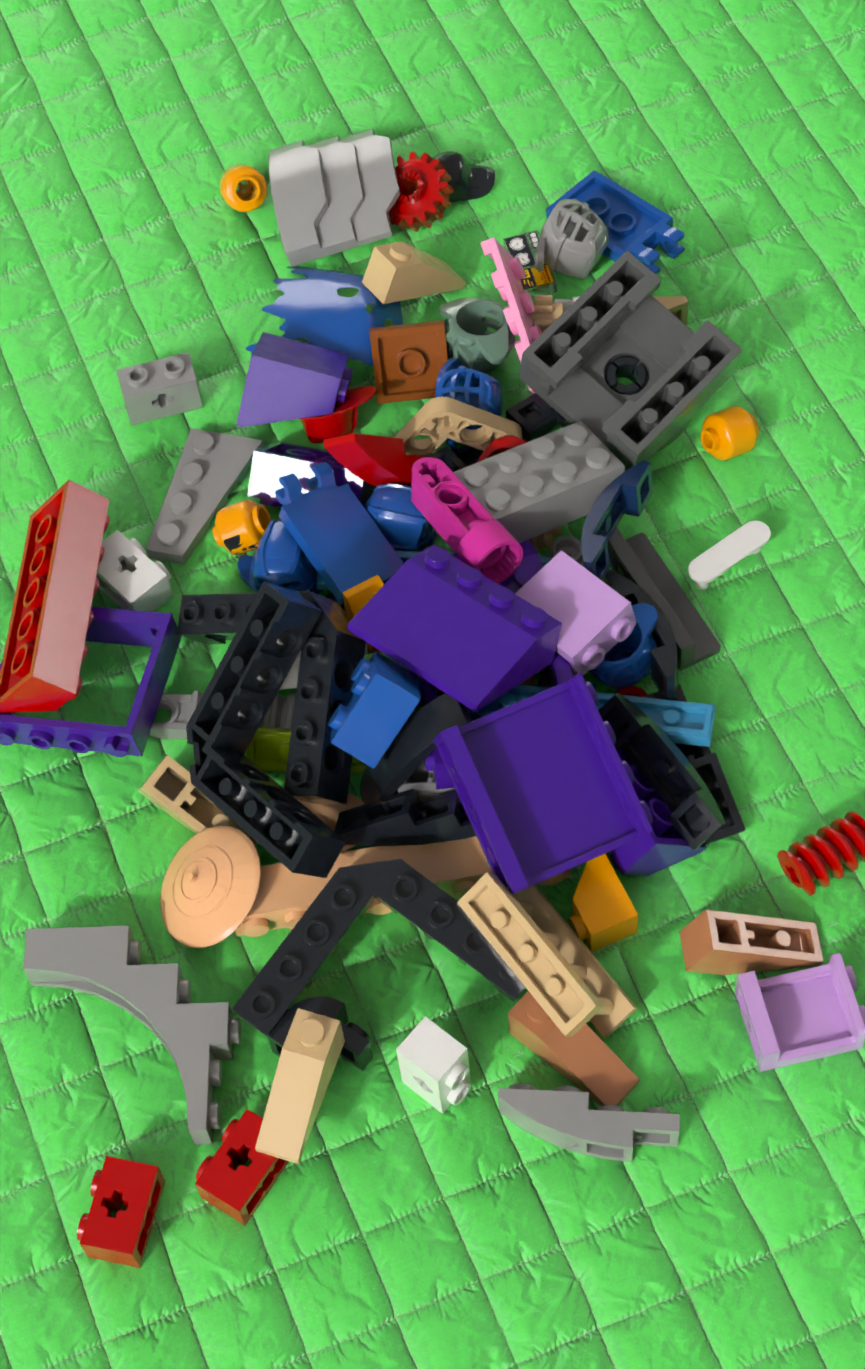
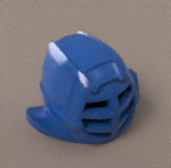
M450 358L438 373L435 398L449 397L501 417L503 395L502 386L499 381L478 370L461 366V358ZM470 425L467 426L466 429L473 430L481 428L483 426ZM446 439L452 451L458 449L454 440Z
M385 483L378 485L374 489V493L365 503L364 508L395 551L422 552L427 546L434 544L437 533L433 531V526L412 503L410 486L398 483Z
M275 519L270 521L261 536L254 556L242 555L238 559L237 569L239 576L255 593H258L265 581L282 587V584L297 581L283 588L293 591H311L316 594L324 591L317 590V571L284 523L277 522Z
M647 603L632 605L636 619V625L627 639L614 645L605 654L599 666L590 670L606 686L616 690L628 688L639 683L650 673V650L657 648L651 633L658 622V614L654 606Z

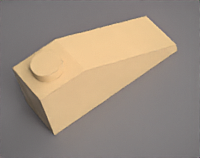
M403 241L374 246L362 283L383 304L464 289L466 282L445 261Z
M168 755L161 760L138 790L147 799L195 834L209 827L225 825L240 829L250 837L254 845L258 843L191 784L190 772Z
M297 1009L280 1054L255 1147L257 1152L296 1164L300 1163L345 1042L340 1020Z

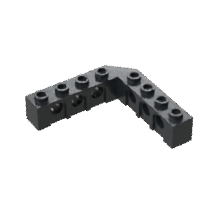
M263 582L186 726L187 743L193 745L195 764L189 766L191 784L292 873L327 878L346 841L244 755L322 610L298 592Z
M296 591L322 610L301 649L284 789L296 799L309 803L347 805L352 755L331 743L332 728L328 726V723L340 704L347 706L353 697L351 688L354 681L351 680V676L359 662L364 658L366 641L347 630L349 622L345 618V611L338 602L311 591ZM257 593L182 595L177 634L207 645L226 644V640H233Z
M402 859L339 867L232 1010L268 1036L305 987L308 989L313 983L311 979L331 952L334 954L339 948L338 943L348 928L357 918H362L375 899L394 913H400L421 929L430 940L434 939L458 957L459 962L465 966L469 965L494 985L495 989L511 1001H516L525 989V986L459 906L457 900Z

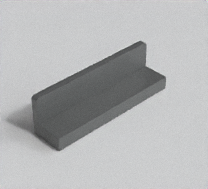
M616 528L608 541L610 567L614 572L621 574L641 587L652 597L665 614L676 642L677 667L679 671L718 654L721 645L646 535L639 533L625 540L619 529Z

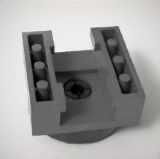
M628 250L522 353L519 378L552 407L554 415L562 428L582 421L625 466L624 471L642 461L647 462L657 451L670 445L683 433L693 415L734 374L743 350L709 320L694 333L657 301L652 294L660 287L662 280ZM625 377L630 379L633 384L623 385L620 383L617 386V379Z

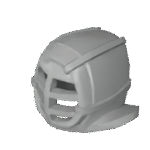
M562 199L556 204L541 231L535 254V269L541 272L543 264L546 263L550 266L551 270L558 271L566 276L580 278L581 280L588 276L589 272L601 258L609 241L607 227L599 216L589 208V204L585 202L583 204L578 199Z

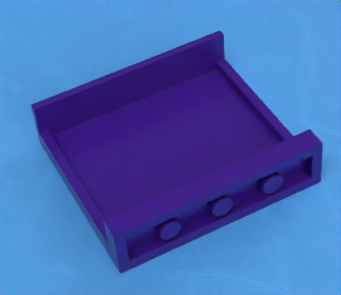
M581 673L576 674L569 681L460 727L455 725L443 730L433 739L492 872L495 873L512 895L653 832L650 825L653 821L651 811L644 800H639L632 785L634 784L633 772L629 764L625 760L620 759L614 746L616 744L614 730L608 721L602 720L596 707L598 705L596 691L590 682L584 681Z

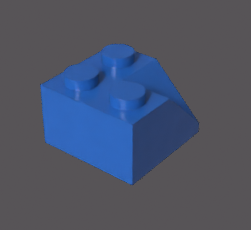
M378 651L374 652L369 661L363 658L359 662L351 676V680L354 681L351 688L353 692L352 699L347 706L340 704L328 723V726L332 728L331 743L373 769L421 700L418 676Z

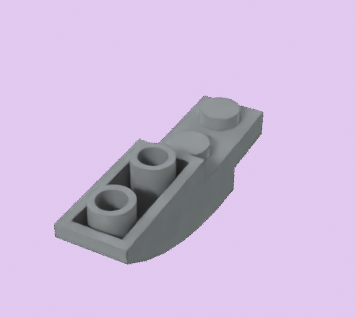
M513 1084L509 1088H498L499 1112L537 1138L560 1148L607 1160L632 1162L633 1145L678 1147L680 1114H670V1111L664 1108L652 1107L644 1109L643 1112H628L619 1106L605 1105L599 1107L598 1110H589V1092H580L578 1088L572 1086H558L553 1091L535 1090V1087L528 1084Z

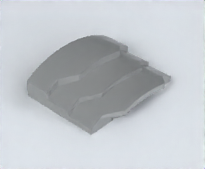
M370 129L342 139L338 135L309 145H305L304 140L270 150L269 176L273 204L283 248L291 266L393 236L389 210L400 196V189L390 138L375 135L374 130Z

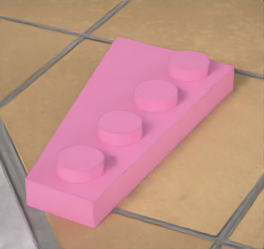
M493 237L480 242L484 255H488L495 262L497 271L491 273L495 288L499 290L503 300L508 301L509 306L505 307L503 312L513 335L520 336L521 340L516 341L514 345L521 363L522 353L542 332L538 325H533L530 313L535 312V307L528 291L524 292L520 279L525 278V272L519 257L514 258ZM529 387V390H530L533 394L536 393V392H534V391Z

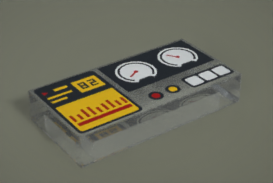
M538 230L503 238L504 248L514 258L519 257L522 263L525 278L520 280L524 292L528 291L531 297L557 292V282L550 266L544 263L541 272L535 269V254L540 238Z

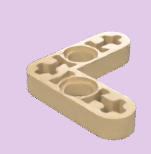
M436 397L429 400L394 437L403 439L404 454L407 452V455L426 457L433 454L447 438L482 451L494 440L504 436L518 437L523 440L521 427L516 422L449 397ZM470 425L483 426L481 428L473 430L466 429V427ZM418 435L430 436L422 440L413 439V437Z

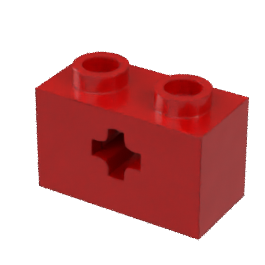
M246 1109L239 1120L233 1119L229 1123L222 1136L223 1144L213 1157L210 1155L201 1163L196 1173L197 1181L195 1182V1186L203 1200L245 1226L289 1162L256 1151L255 1147L263 1118ZM249 1160L250 1165L248 1167L244 1166V1164L247 1163V1161ZM237 1162L243 1164L240 1165L237 1169H235L234 1165Z
M106 1156L102 1170H96L92 1179L90 1193L94 1198L89 1214L84 1213L82 1215L77 1230V1239L89 1258L137 1268L141 1267L165 1185V1179L158 1166ZM122 1204L126 1206V1211L120 1210ZM112 1211L117 1212L115 1218H113L111 1215Z

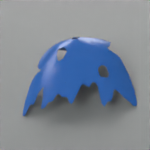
M288 266L287 268L294 269L291 271L292 273L302 274L308 278L274 279V283L278 284L277 288L284 292V295L278 297L275 303L263 307L262 311L286 320L279 327L280 330L285 331V334L282 336L291 340L306 338L310 345L337 352L343 351L353 360H360L367 365L373 366L369 328L384 327L386 319H390L394 325L403 324L400 301L383 304L362 283L363 275L340 274L344 272ZM342 288L359 289L358 295L350 298L337 294V290ZM366 305H374L372 314L366 312ZM257 343L246 347V350L250 351L251 355Z

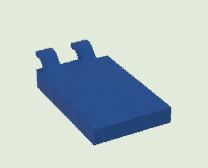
M595 170L546 208L548 219L556 204L562 199H578L583 204L584 202L589 204V208L599 216L607 227L609 241L603 255L614 262L628 250L654 274H657L661 271L660 267L654 264L660 258V254L654 250L657 246L660 245L665 254L673 259L685 251V248L678 244L684 238V234L679 229L673 228V217Z
M323 462L311 468L316 475L307 480L312 491L303 494L299 479L294 473L279 477V482L283 488L275 490V496L283 505L279 514L280 519L338 603L342 605L344 604L342 592L376 575H379L383 584H385L404 563L349 485L345 484L337 487L330 465Z

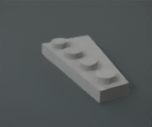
M191 428L146 548L148 558L185 565L210 529V521L217 511L226 506L229 501L228 495L237 483L241 484L248 474L247 468L253 460V452L264 447L263 440Z

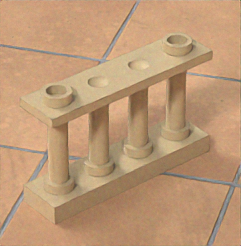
M486 872L457 902L565 1037H573L590 1020L604 1038H608L638 1009L536 885L512 895L495 873Z

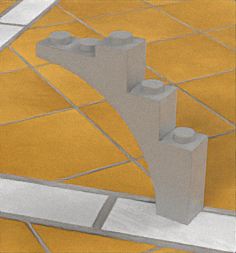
M129 925L26 929L23 970L31 985L67 988L98 996L126 1010L148 1027L169 1051L180 1072L187 1101L188 1130L194 1144H212L213 1129H220L221 1125L220 1102H214L215 1086L222 1085L221 1060H233L234 1044L241 1043V1021L239 1017L234 1018L229 1002L190 1003V979H184L179 964L141 965V942L135 941Z

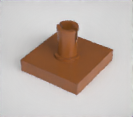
M444 320L369 328L377 403L383 404L435 398L438 373L448 361Z

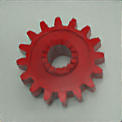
M410 152L408 161L398 156V166L395 167L400 196L389 210L390 222L403 231L408 226L415 232H418L422 226L430 228L435 220L443 218L442 213L446 207L451 205L448 201L449 194L453 193L454 189L447 182L452 177L444 169L445 166L438 159H433L428 153L424 152L420 158L415 152Z

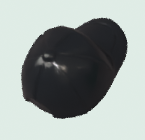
M443 152L432 157L433 159H438L452 177L447 182L454 189V192L449 194L448 201L450 203L481 198L488 194L494 185L495 172L492 168L469 164L464 156L458 152Z

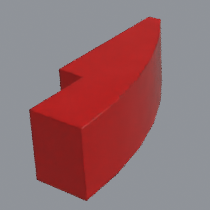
M354 433L324 439V448L341 465L355 476L376 487L385 483H398L411 487L412 466L417 460L426 457L404 454V444L401 438Z

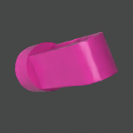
M433 457L417 460L412 466L411 501L452 548L460 561L479 570L483 575L498 584L509 578L519 567L523 558V548L501 522L496 521L442 460Z

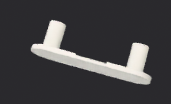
M750 521L693 559L689 564L688 573L690 578L695 581L696 588L700 590L707 589L710 582L728 571L733 565L746 556L759 553L761 547L770 540V528L761 521Z

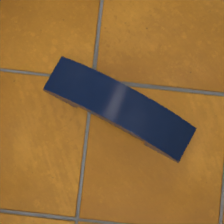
M642 461L613 480L598 496L586 517L581 535L583 567L600 580L604 579L610 568L608 541L624 514L639 517L653 493L651 462Z

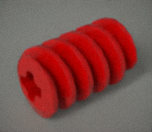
M850 811L845 814L844 819L837 818L832 821L830 827L823 826L819 828L816 835L809 834L805 836L802 843L795 842L791 844L788 851H779L777 858L785 875L796 887L802 888L811 896L816 893L813 880H816L824 888L830 885L827 872L830 871L835 878L841 879L844 877L843 863L849 870H857L859 864L856 856L858 855L865 862V821L858 813Z

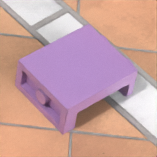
M562 550L515 593L535 607L543 609L548 615L562 623L556 652L570 663L575 675L581 673L583 676L588 670L599 666L605 654L618 642L627 639L636 625L631 602Z
M840 953L832 954L829 963L826 965L757 980L755 971L737 975L735 994L760 1072L863 1048L865 1041V1006H858L854 991H857L854 971L851 965H844Z

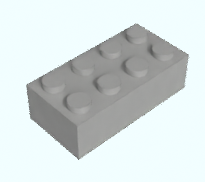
M579 421L453 473L496 521L501 522L519 543H522L588 515L598 496L613 480L624 473L625 466L582 421Z

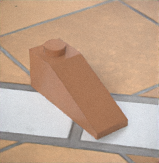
M706 909L679 931L685 968L688 972L731 975L751 971L762 972L812 967L824 963L817 926L813 922Z
M529 991L508 1012L509 1033L582 1092H589V1097L600 1106H619L639 1083V1078L587 1024L573 1037H565Z

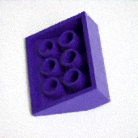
M433 545L409 558L348 623L347 630L472 711L478 712L553 663L562 623L548 615L543 609L535 607L517 596L510 589L486 577L479 570L468 566L450 555L445 549Z

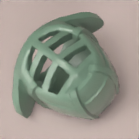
M462 298L442 305L439 314L446 318L444 326L448 360L450 358H461V366L478 370L485 374L500 366L509 355L515 343V337L507 324L503 312L505 307L495 301L482 298ZM486 317L493 318V319H496V320H498V321L486 319ZM487 327L493 328L497 332L493 333L487 330Z

